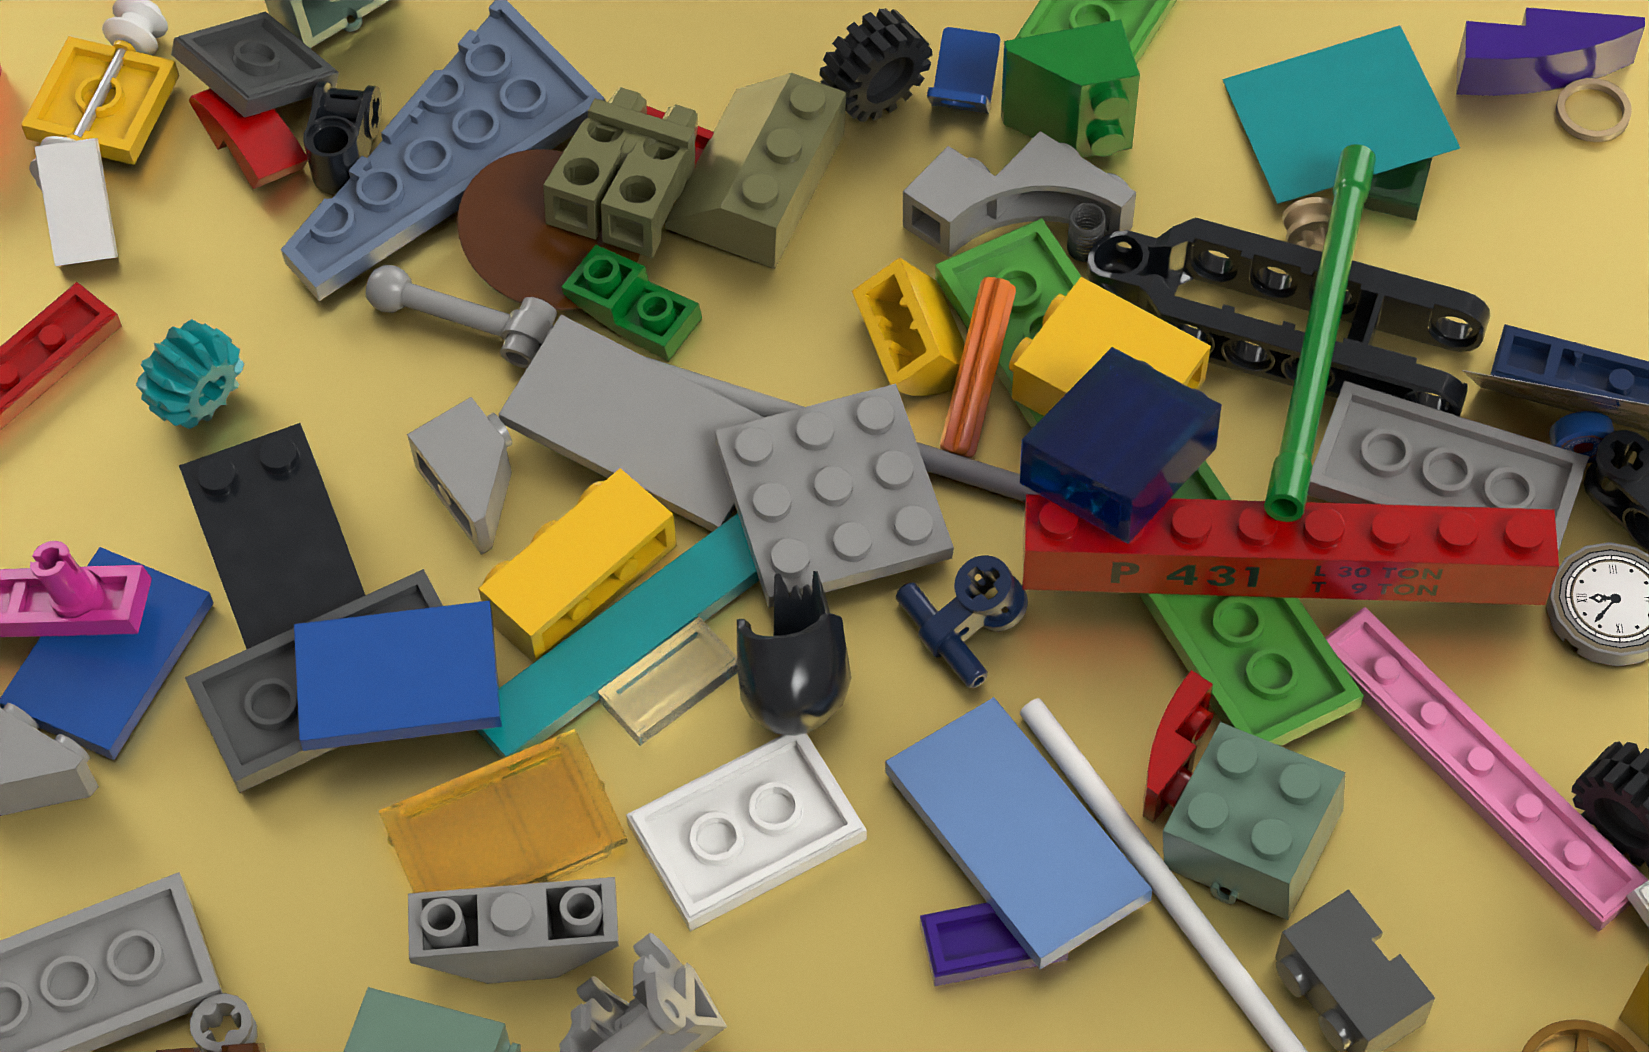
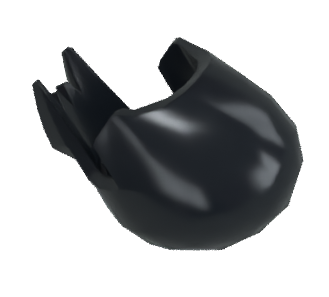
M813 571L812 592L810 586L806 584L803 587V594H801L798 585H795L792 588L791 596L781 574H775L773 636L757 635L752 631L751 624L747 620L737 619V666L741 702L753 720L773 733L796 736L809 733L821 727L843 706L852 677L843 620L840 616L830 613L818 571Z

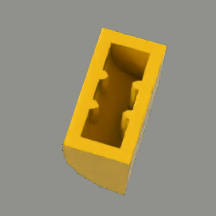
M899 257L853 289L852 293L890 385L896 384L899 392L912 396L937 395L953 390L965 343L938 282Z

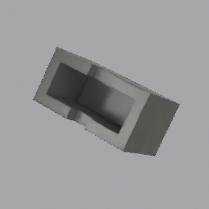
M1349 889L1282 932L1275 957L1277 960L1276 969L1287 989L1296 997L1304 995L1319 1014L1318 1023L1321 1031L1337 1051L1383 1052L1426 1023L1435 997L1401 954L1389 961L1374 943L1381 938L1383 932Z

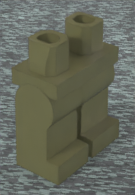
M622 87L614 93L608 102L595 98L588 109V118L581 123L543 184L546 224L595 240L602 229L604 243L653 258L661 242V229L675 200L680 197L686 181H689L695 170V140L698 132V114L696 111L675 104L672 107H668L662 119L647 115V100L640 93Z

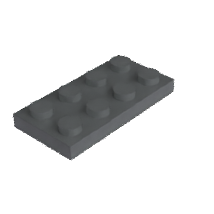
M422 569L308 622L440 607L443 605L427 574ZM294 628L185 677L239 793L338 748L333 747L303 751L299 740Z

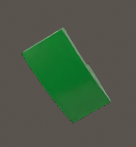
M598 245L592 248L561 287L563 294L597 321L630 342L667 361L673 357L702 319L699 303L650 282L645 266Z

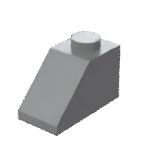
M470 397L410 432L407 436L416 469L482 555L493 547L512 473L507 447L512 445V439L501 419L495 413L486 416L474 399Z

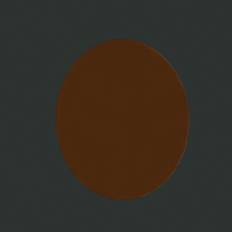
M535 149L519 151L501 157L488 164L471 180L462 196L457 216V228L462 249L473 269L492 288L521 304L524 298L534 297L549 303L556 310L577 309L580 307L563 294L561 287L595 245L638 262L639 253L604 243L602 229L595 240L546 224L543 184L563 154L562 151Z

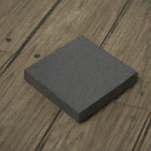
M266 11L175 37L173 41L171 55L243 117H249L313 97L315 86L319 81L330 82L332 88H336L339 72Z

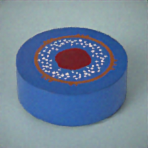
M1594 411L1576 412L1560 418L1551 426L1549 430L1550 443L1553 446L1588 456L1587 463H1591L1596 460L1599 443L1606 435L1614 431L1612 420L1602 413Z

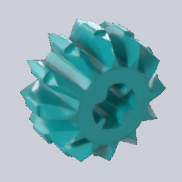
M191 319L184 323L180 329L174 326L171 327L166 338L161 343H154L153 353L141 363L145 371L138 377L136 386L142 392L141 400L149 405V410L163 421L168 420L175 426L182 425L187 429H191L198 425L201 419L207 422L210 421L215 410L220 405H227L226 398L231 391L239 386L236 377L242 372L244 367L243 361L239 358L240 349L232 344L230 337L218 328H211L206 323L200 324Z

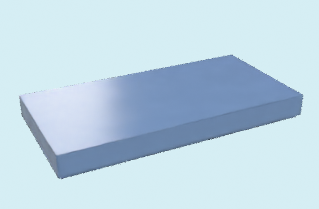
M994 697L885 761V773L986 902L991 905L997 916L1040 970L1151 901L1152 888Z

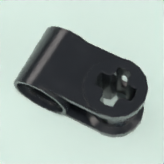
M319 81L316 84L303 142L312 180L321 191L337 194L350 179L349 169L361 155L368 158L373 139L378 134L381 122L382 98L379 87L368 85L364 91L332 88L331 83L327 81Z
M1628 430L1613 431L1606 435L1599 443L1596 460L1592 462L1585 473L1583 482L1585 492L1592 502L1605 510L1629 533L1630 537L1640 547L1649 552V441L1637 432ZM1635 451L1637 453V457L1634 463L1631 464L1629 460L1633 452ZM1607 477L1609 481L1605 489H1602L1601 484L1604 478Z

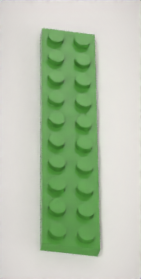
M1042 218L935 264V279L967 329H969L979 285L984 277L1002 278L1010 281L1015 286L1016 294L996 374L1011 397L1013 372L1009 370V363L1015 349L1025 337L1033 340L1043 327V318L1052 300L1060 293L1066 296L1081 277ZM1014 400L1075 496L1232 500L1178 419L1142 468L1139 469ZM1138 593L1188 672L1192 670L1213 684L1209 704L1222 723L1283 746L1361 708L1364 695L1298 598Z

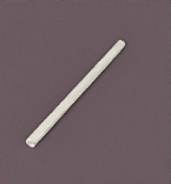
M1037 698L1027 703L1021 709L1020 716L1138 873L1152 888L1153 893L1273 1052H1308L1044 702Z

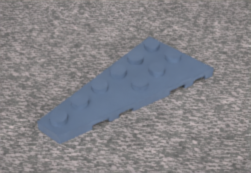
M495 0L489 6L490 15L476 32L470 29L458 43V53L443 70H434L381 132L382 141L368 158L361 155L349 169L350 179L333 198L324 199L282 247L281 252L285 264L319 301L457 212L467 186L488 164L519 151L535 149L552 150L576 133L581 123L588 118V109L595 98L605 101V98L507 0Z

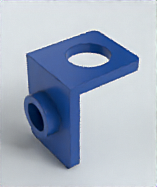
M946 27L943 30L934 87H928L927 98L932 106L989 114L1001 43L998 34Z

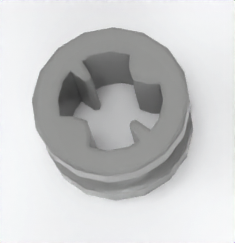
M227 993L215 994L202 1000L194 1009L190 1019V1033L200 1052H222L221 1045L255 1043L258 1037L257 1024L246 1002L236 995ZM231 1015L239 1030L228 1031L225 1041L217 1042L212 1031L208 1030L209 1027H219L223 1016Z

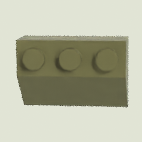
M794 73L736 89L713 132L712 138L708 141L698 159L695 170L665 221V229L775 269L844 135L847 92Z

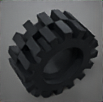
M887 8L879 9L876 17L872 12L863 15L860 26L855 22L850 24L846 28L849 34L844 39L838 36L832 44L837 49L835 52H826L823 61L827 65L820 68L819 75L823 78L820 82L847 92L845 111L853 119L857 118L862 122H866L869 116L872 120L881 118L883 109L891 113L897 109L896 102L901 97L906 102L913 95L909 89L913 85L920 86L925 79L920 72L928 71L931 66V62L928 59L933 56L932 49L929 47L930 44L898 11L892 9L889 12Z
M1620 741L1614 742L1599 755L1573 784L1571 792L1576 794V796L1572 800L1576 808L1585 810L1581 815L1591 825H1594L1605 839L1607 838L1613 843V846L1622 855L1625 852L1629 854L1631 863L1641 867L1645 862L1649 868V749L1645 748L1640 753L1635 743L1627 742L1623 746Z

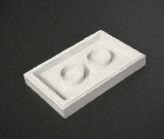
M807 733L796 736L781 735L626 814L628 826L689 931L712 921L867 840L865 826Z

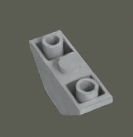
M7 703L3 709L0 708V816L91 797L99 786L87 765L90 759L89 754L78 743L63 734H58L55 739H52L37 730L39 726L36 721L25 711L11 703Z
M615 877L409 893L408 933L410 963L487 984L557 978L619 946Z

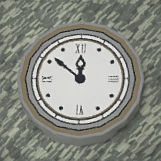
M1607 542L1584 546L1567 556L1559 566L1546 606L1552 628L1564 642L1566 638L1570 644L1578 648L1577 653L1591 662L1623 666L1642 663L1649 659V554L1633 546Z

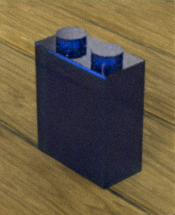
M1111 347L1022 439L1019 483L1129 544L1216 449L1222 404L1212 400L1203 392L1190 388L1157 371L1148 363L1137 360Z

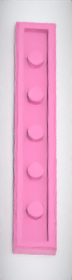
M1363 607L1325 637L1364 695L1363 701L1598 932L1631 905L1626 895L1647 882L1648 879L1366 607Z

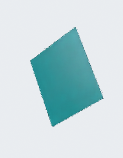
M1400 25L1222 79L1277 204L1333 188L1340 153L1349 145H1364L1374 152L1376 163L1373 175L1460 149L1455 135Z

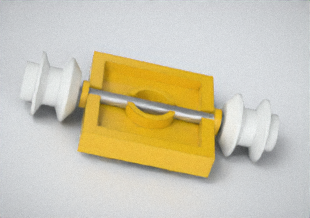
M116 0L112 8L115 17L107 19L102 26L103 34L112 46L68 36L21 127L26 139L41 143L40 146L98 138L102 158L135 165L180 75L174 60L153 56L158 49L155 38L164 36L168 30L167 21L159 7L150 0ZM35 158L31 161L29 170L36 180L37 186L42 190L37 159Z

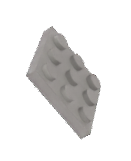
M896 384L715 430V444L768 608L774 606V576L778 573L781 574L791 596L792 588L795 585H798L801 594H803V587L806 584L810 586L812 592L813 571H818L824 591L829 592L952 559L954 547Z

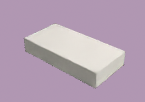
M98 138L35 146L55 266L118 257Z

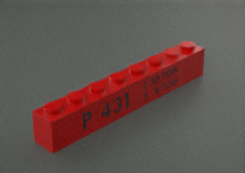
M1026 494L1022 590L1545 605L1559 569L1555 509L1306 502L1304 514L1301 518L1291 522H1283L1267 514L1264 508L1265 501Z

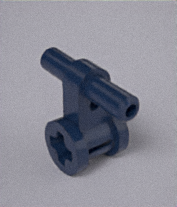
M989 555L974 557L959 569L954 583L956 597L940 611L937 610L916 583L904 584L896 594V600L920 628L918 633L919 639L934 657H943L967 688L980 686L986 680L988 671L964 641L981 627L991 631H1004L1014 627L1024 617L1028 606L1027 593L1025 590H1022V584L1012 575L1003 561ZM976 574H980L982 577L979 581H976L974 578ZM995 587L998 593L988 600L985 594ZM1006 606L1008 611L1003 613L1001 609Z

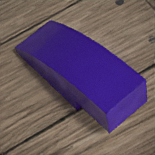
M1526 7L1522 25L1466 21L1457 57L1456 95L1501 96L1537 93L1564 88L1579 79L1606 76L1634 63L1645 29V17Z

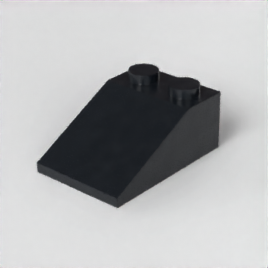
M301 423L179 465L246 649L293 629L294 624L306 623L365 596Z

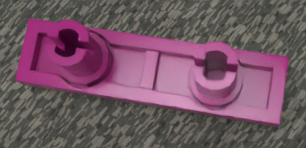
M49 541L36 548L32 555L36 562H30V568L0 569V637L138 634L152 581L143 565L80 567L72 557L67 545L60 541Z

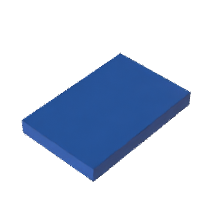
M99 547L87 566L143 564ZM143 565L152 581L138 634L41 636L0 697V708L3 709L7 703H11L30 715L40 729L54 735L63 734L80 746L115 760L214 602L210 592Z
M490 601L294 624L299 740L303 751L502 727L493 614Z

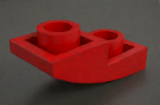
M211 88L191 95L189 103L217 150L224 147L229 148L252 189L288 176L305 167L308 162L306 153L275 109L243 117Z
M1192 670L1180 684L1169 702L1152 745L1144 790L1142 815L1152 823L1155 822L1167 805L1175 808L1193 774L1192 770L1197 748L1195 744L1202 738L1214 716L1208 710L1213 684Z

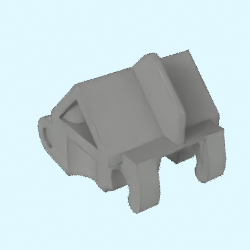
M649 933L633 945L636 954L640 957L633 966V996L635 998L628 1003L612 993L597 977L592 976L577 988V994L586 1003L579 1004L571 1011V1028L559 1044L560 1052H695L727 1028V1025L695 969L688 963L683 965L659 938Z

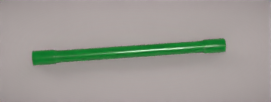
M1360 144L1349 145L1340 153L1332 190L1334 196L1282 441L1279 454L1273 462L1266 494L1265 511L1272 518L1283 522L1298 520L1304 514L1313 470L1311 459L1363 206L1369 197L1376 156L1370 148Z

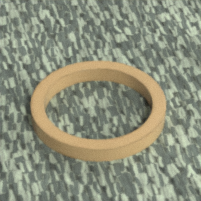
M1597 78L1579 79L1568 84L1561 91L1556 104V115L1561 126L1571 135L1590 142L1608 141L1622 134L1629 124L1632 112L1629 98L1618 86ZM1594 89L1603 91L1611 95L1619 103L1622 109V119L1617 125L1607 130H1588L1578 126L1569 118L1565 110V101L1570 95L1580 90Z

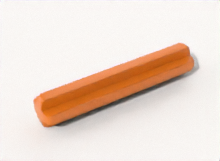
M984 277L980 282L940 440V448L942 450L967 458H972L977 450L1016 294L1015 286L1005 279Z

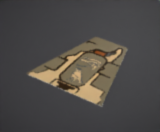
M1462 370L1480 388L1575 413L1581 411L1599 412L1608 416L1612 423L1649 432V404Z

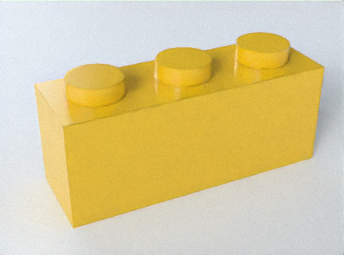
M621 468L604 482L598 481L593 483L583 492L576 506L558 521L552 520L544 524L535 533L530 545L511 561L505 560L498 563L487 574L478 590L481 601H490L493 626L533 663L585 626L677 546L673 513Z

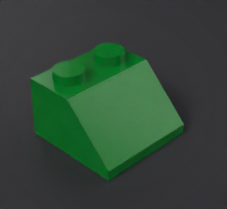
M1121 19L1004 41L1001 100L1003 124L1031 138H1034L1041 131L1058 143L1062 142L1072 146L1082 158L1090 156L1105 157L1122 150L1132 149L1140 73Z

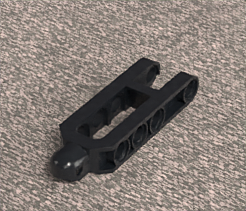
M1195 217L1173 226L1158 238L1129 230L1116 231L1102 237L1093 245L1088 254L1087 276L1090 282L1210 345L1209 363L1293 386L1305 332L1295 330V324L1283 321L1281 326L1234 313L1235 307L1223 304L1222 309L1175 295L1179 285L1195 279L1310 311L1322 252ZM1126 242L1132 248L1121 247L1118 243ZM1209 251L1220 252L1229 258L1216 256ZM1352 260L1346 289L1348 291L1345 294L1340 320L1350 322L1352 325L1348 337L1344 338L1343 342H1335L1325 395L1338 399L1343 383L1347 381L1460 416L1468 392L1467 383L1462 384L1452 374L1442 370L1417 364V358L1372 346L1371 344L1376 330L1447 350L1471 351L1478 348L1483 342L1490 319V309L1487 304L1476 295L1463 290ZM1267 267H1275L1285 271L1287 274L1277 273L1275 271L1268 269ZM1446 317H1457L1459 319L1464 320L1468 324L1458 323L1450 319H1447Z

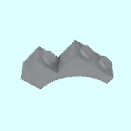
M1039 131L996 176L991 174L988 168L979 160L972 157L966 158L953 148L947 146L903 191V227L950 257L972 239L999 227L1036 221L1041 218L1044 221L1069 224V214L1076 205L1093 203L1103 209L1105 213L1104 235L1106 236L1116 231L1130 230L1132 228L1136 192L1121 177L1113 173H1106L1082 158L1072 146L1062 142L1058 143Z

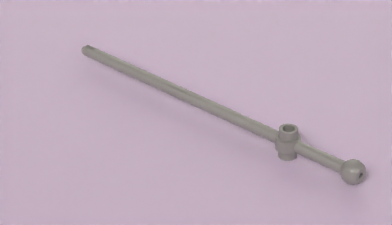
M383 265L375 269L371 273L366 286L367 300L381 312L394 313L404 307H408L502 337L504 343L500 350L501 356L509 363L521 368H528L553 328V322L557 316V311L553 306L534 297L524 298L520 308L511 311L510 314L412 284L408 274L394 265ZM648 358L763 417L804 407ZM917 442L928 472L1023 502L1026 500V494L1063 495L1061 488L1056 485Z

